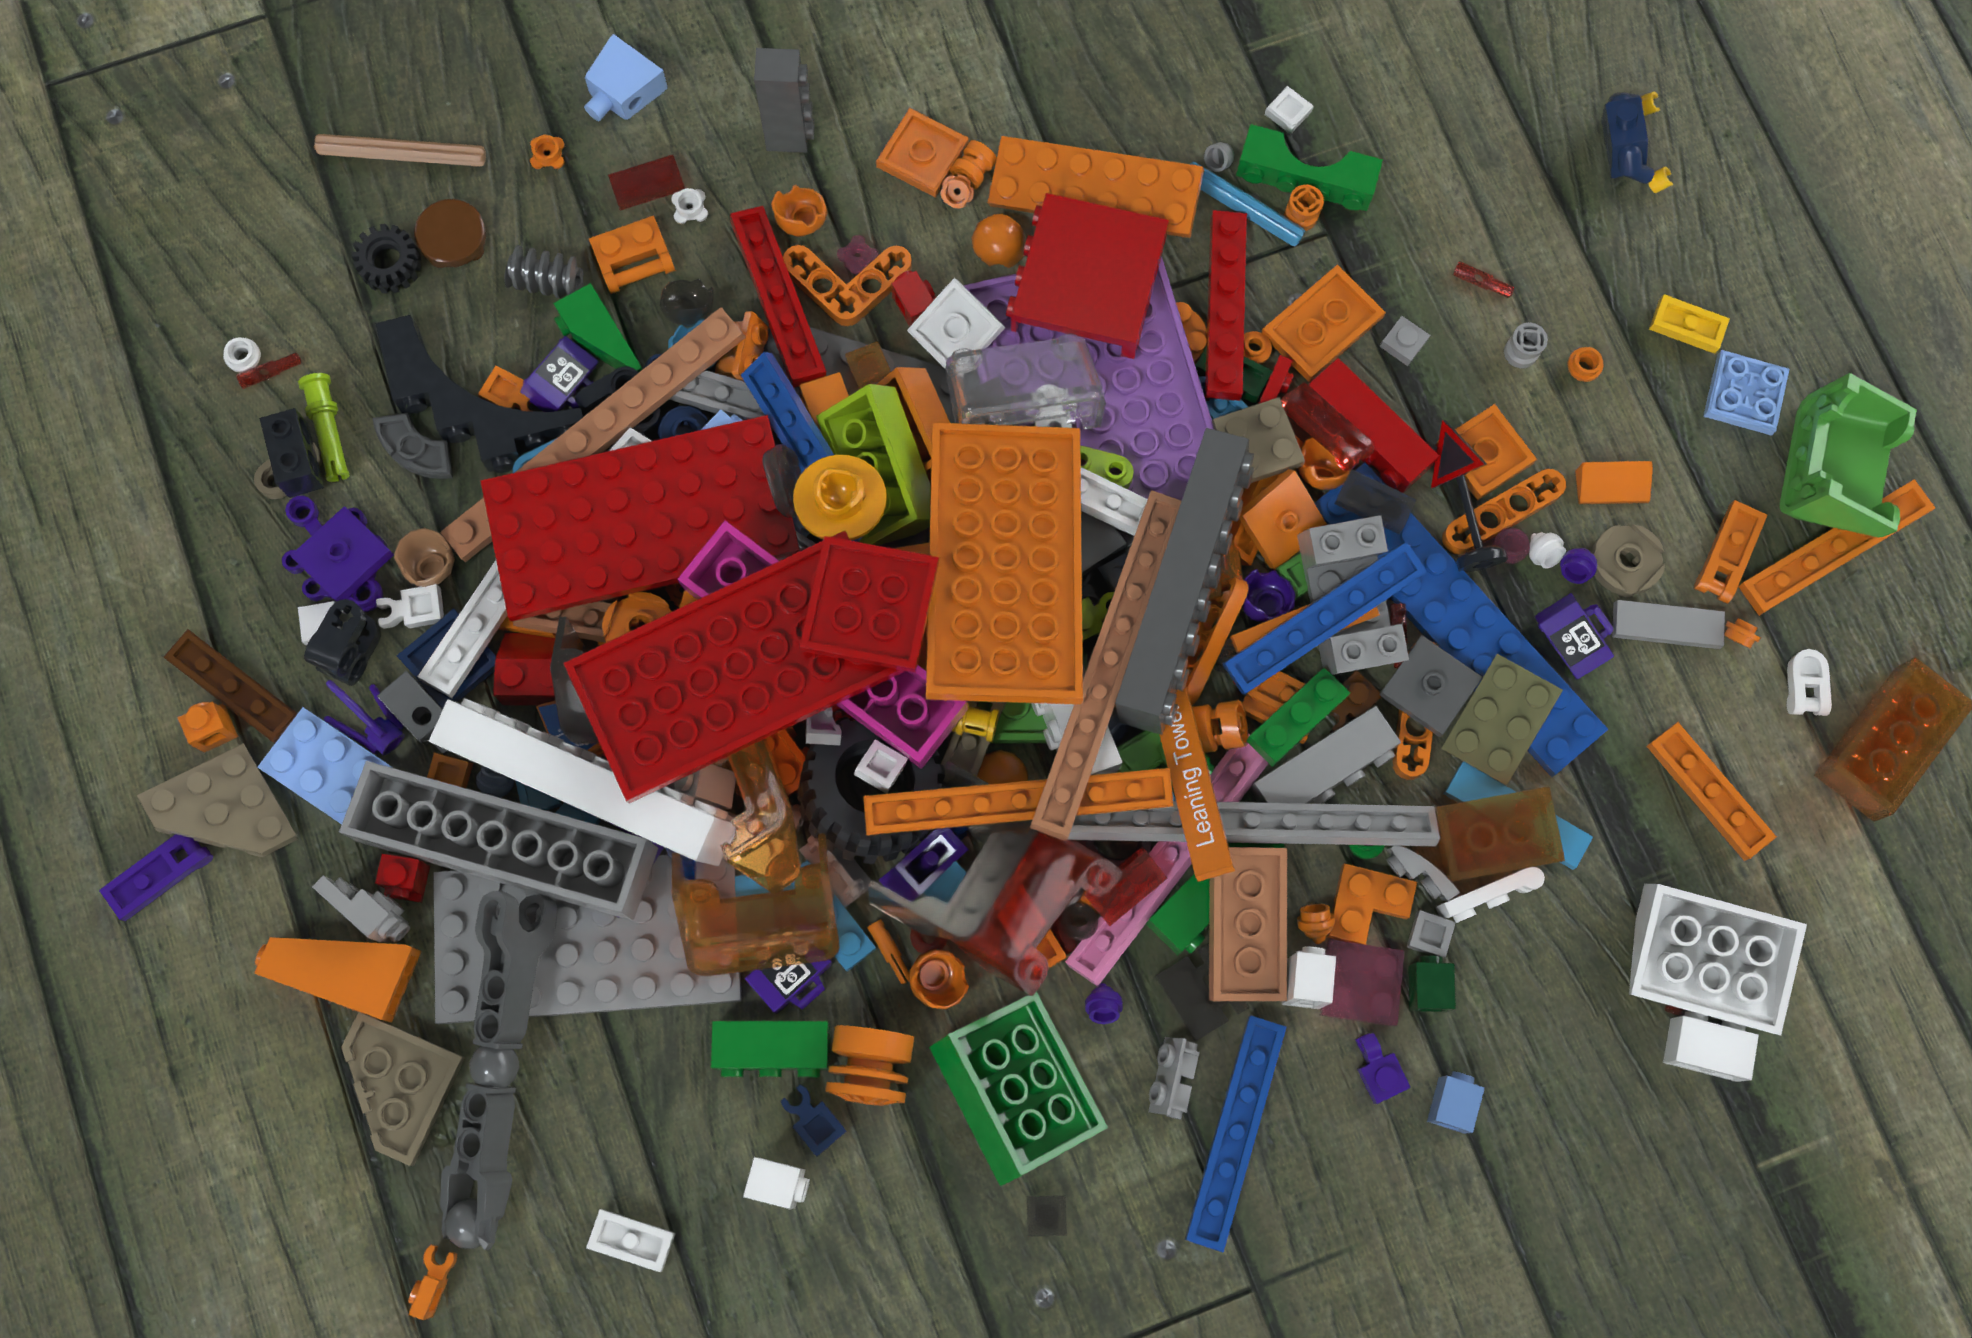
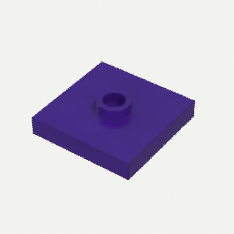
M344 506L290 556L337 602L347 599L392 558L394 554Z

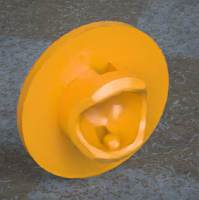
M832 455L815 461L803 471L794 488L793 502L799 521L814 536L824 540V536L831 537L845 530L850 541L869 533L880 522L885 512L887 495L882 477L868 462L850 455Z

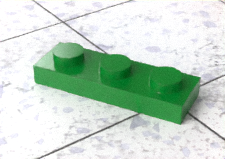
M1324 667L1257 728L1246 741L1273 767L1350 695V692Z

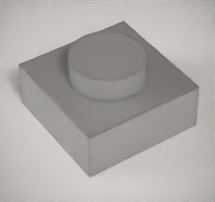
M1401 316L1384 338L1380 347L1409 366L1428 341L1430 335Z
M1421 910L1417 911L1407 948L1431 956L1446 958L1456 922Z

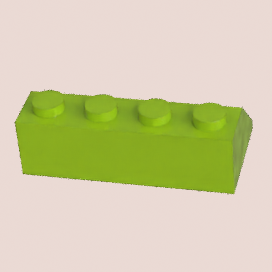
M868 384L816 416L822 435L834 455H850L868 462L878 471L884 481L887 495L885 512L876 527L860 539L861 543L879 546L916 535L930 527L931 485L896 387Z

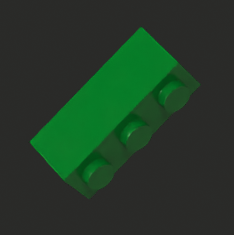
M712 1021L711 1068L721 1070L720 1077H744V1070H759V1077L774 1078L782 1077V1070H797V1077L813 1078L820 1077V1070H829L830 1023L828 1021Z

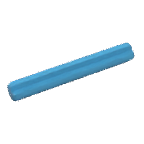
M1191 162V163H1190L1191 165L1201 166V165H1199V164L1196 163V162ZM1204 168L1200 190L1238 213H1247V219L1288 244L1296 246L1301 241L1305 232L1304 228Z

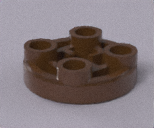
M457 199L440 200L428 206L418 217L414 230L415 240L422 254L434 267H458L472 260H478L483 256L486 242L485 223L479 212L469 203Z

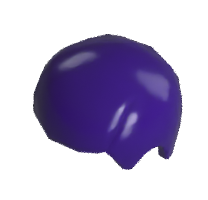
M1255 569L1243 579L1248 583V593L1242 607L1244 613L1253 621L1264 623L1293 611L1296 593L1290 581L1279 575L1277 571L1259 573Z

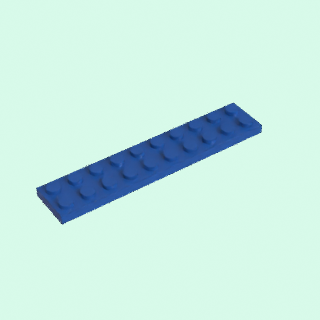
M1363 463L1353 471L1344 485L1330 490L1315 502L1327 525L1381 515L1388 552L1404 542L1409 543L1427 573L1389 598L1425 638L1434 642L1441 649L1482 677H1484L1496 654H1499L1563 690L1527 750L1551 778L1608 730L1466 572L1458 571L1455 560L1366 463ZM1388 552L1378 555L1377 558H1381Z

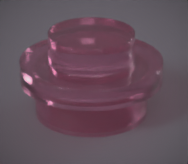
M1515 528L1502 530L1493 542V545L1505 548L1508 555V560L1505 562L1510 564L1522 561L1530 550V542L1526 534Z

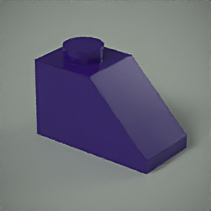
M950 828L934 829L912 851L884 874L879 881L904 908L934 883L968 848Z

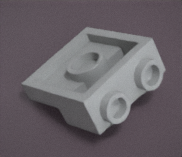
M324 875L312 886L367 938L379 943H397L410 930L409 923L401 916L405 910L391 897H386L378 890L373 895L363 889L359 890L352 883L348 884L340 877L334 881Z

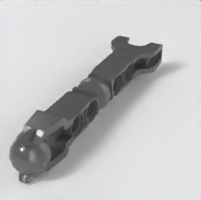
M491 891L483 896L479 904L475 933L478 942L484 950V961L474 1020L476 1039H473V1044L480 1045V1047L474 1051L469 1062L470 1074L475 1083H466L468 1090L461 1103L453 1157L450 1166H445L441 1174L440 1208L443 1212L442 1237L443 1239L449 1238L451 1243L463 1249H474L482 1246L484 1250L492 1248L495 1243L498 1221L504 1216L512 1185V1176L506 1170L515 1109L513 1093H515L516 1087L509 1085L515 1080L520 1069L518 1056L514 1049H522L523 1044L521 1040L524 1038L527 1030L538 959L554 939L557 920L556 903L545 895L528 896L519 905L516 898L504 891ZM499 904L500 912L497 918L496 907ZM540 907L541 915L536 921V911ZM474 1180L478 1183L477 1199L469 1198Z

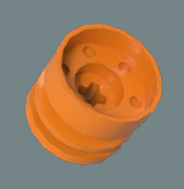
M835 1025L832 1052L848 1057L847 1065L829 1066V1073L845 1076L844 1083L827 1082L825 1092L853 1103L874 1106L894 1103L905 1104L906 1093L890 1090V1083L908 1084V1077L892 1072L893 1064L911 1063L914 1036L866 1027Z

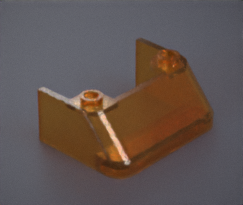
M824 833L818 834L820 863L805 865L796 872L794 876L795 889L723 899L720 898L717 885L707 879L686 880L681 855L673 852L671 894L688 969L699 976H713L820 962L833 958L838 953L840 945L826 835Z

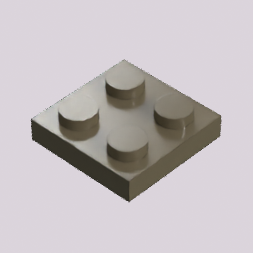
M1279 397L1212 420L1215 430L1249 439V453L1254 454L1252 463L1254 472L1251 483L1283 473L1288 469L1292 470L1301 467L1305 463Z

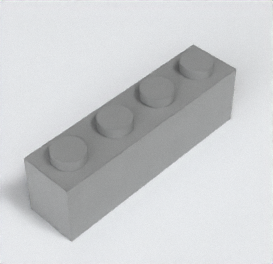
M1377 706L1262 777L1249 790L1258 803L1310 804L1314 801L1315 804H1322L1335 795L1333 788L1344 782L1349 787L1366 775L1363 769L1372 763L1379 768L1396 756L1393 750L1401 741Z

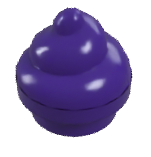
M1575 548L1567 551L1560 562L1563 577L1575 584L1587 582L1595 575L1598 567L1594 554L1585 548Z
M1105 983L1099 984L1085 1000V1010L1089 1014L1090 1020L1098 1024H1110L1117 1021L1123 1009L1122 997L1111 987L1106 986Z

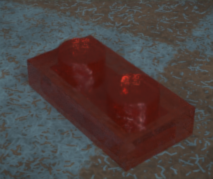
M673 154L608 175L620 211L685 189Z
M1141 847L1085 893L1084 896L1103 920L1111 926L1168 878L1148 852Z

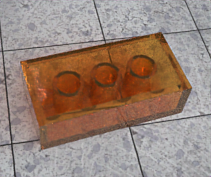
M1914 657L1893 670L1814 776L1873 822L1893 815L1972 710V700Z

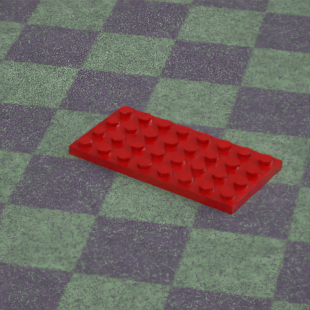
M768 415L480 480L507 616L511 622L679 583L677 579L724 521H727L776 559L786 558L800 552Z
M845 530L834 536H831L834 538L850 540ZM823 541L563 663L627 803L630 804L905 672L904 670L800 650L799 645Z

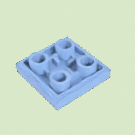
M1721 350L1717 354L1703 417L1772 436L1777 430L1789 368Z

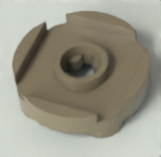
M1616 525L1609 528L1596 540L1592 547L1591 553L1596 557L1598 566L1594 576L1603 587L1621 597L1628 598L1647 591L1659 581L1665 569L1662 557L1664 550L1660 540L1650 530L1639 525H1632L1631 527ZM1620 553L1622 555L1631 553L1634 556L1632 563L1635 567L1624 566L1621 563L1622 559L1619 557Z

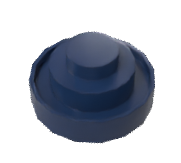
M690 406L676 407L668 411L661 419L658 426V440L699 431L709 421L698 409Z

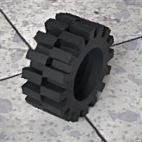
M380 224L381 231H377L375 226L369 228L372 234L367 236L362 232L359 235L362 243L354 242L353 247L356 252H352L354 267L363 281L375 291L379 288L381 293L388 294V287H390L393 293L400 292L398 285L401 284L407 289L410 287L407 280L410 278L416 281L418 276L415 270L421 271L422 267L419 262L421 255L408 233L405 230L400 231L398 226L392 225L390 230L387 224ZM395 249L399 252V260L393 266L385 269L375 266L374 260L382 251Z

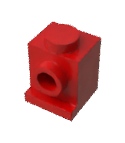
M911 270L901 273L891 283L892 298L910 327L935 300L934 290L927 279L922 281L918 273Z
M382 854L375 884L385 888L384 895L386 897L422 903L430 866L419 859Z

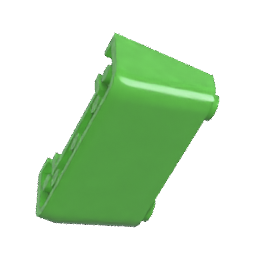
M1851 373L1806 396L1796 413L1780 499L1781 512L1797 520L1878 538L1896 532L1900 523V510L1898 506L1890 502L1882 503L1890 450L1907 442L1912 437L1915 430L1914 423L1917 409Z

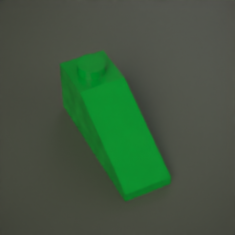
M591 283L554 303L559 316L553 319L563 336L570 334L578 346L615 369L631 367L638 372L643 370Z

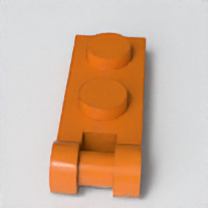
M1736 500L1729 504L1708 557L1693 588L1702 593L1709 591L1717 595V600L1728 604L1736 593L1768 515ZM1716 571L1727 575L1725 582L1714 578Z

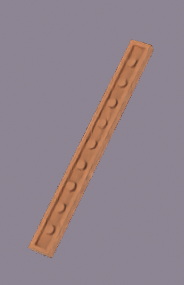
M720 307L516 472L603 453L618 441L629 428H634L746 337L723 308ZM484 497L440 532L458 556L465 562L492 542Z
M1153 490L1149 494L1083 678L1082 704H1074L1032 820L1031 829L1065 841L1069 837L1115 706L1181 500Z

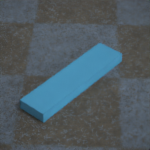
M1464 761L1460 763L1443 793L1572 870L1577 868L1593 838L1588 833Z

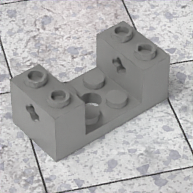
M1381 515L1309 528L1297 535L1310 604L1378 560V555L1388 552ZM1386 600L1377 606L1379 616L1337 632L1318 645L1323 668L1325 667L1333 675L1409 660L1402 624L1390 625Z

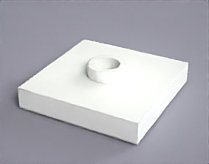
M954 278L907 331L955 379H959L1006 327Z

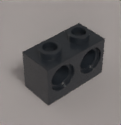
M296 408L259 418L276 485L289 498L323 489L324 484L309 425Z

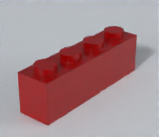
M1339 358L1308 384L1303 396L1308 409L1317 416L1321 415L1330 424L1332 432L1339 439L1347 440L1355 448L1359 459L1368 465L1371 464L1381 474L1383 482L1391 489H1397L1403 495L1432 468L1440 456Z

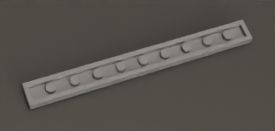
M1173 801V807L1076 816L1067 839L1186 842L1176 801ZM1217 802L1228 843L1436 846L1440 840L1434 806Z

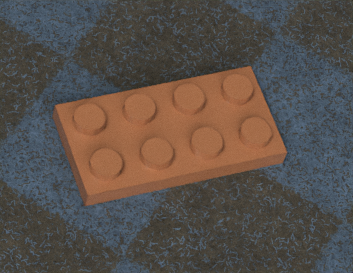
M1229 847L1235 871L1210 878L1209 1000L1287 1001V848Z

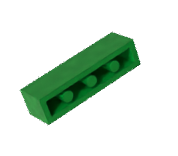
M1228 843L1229 847H1285L1282 843ZM1193 874L1146 923L1177 956L1184 949L1191 954L1206 939L1201 932L1209 925L1210 879L1198 882L1195 874Z

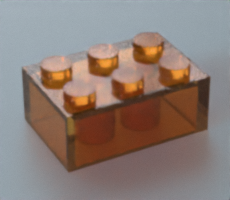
M1549 786L1435 807L1440 835L1438 845L1444 874L1450 881L1565 861Z

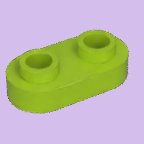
M1080 446V458L1087 462L1084 466H1081L1082 468L1125 489L1130 487L1134 470L1127 458L1094 448ZM1111 468H1118L1122 473L1113 475L1109 470Z

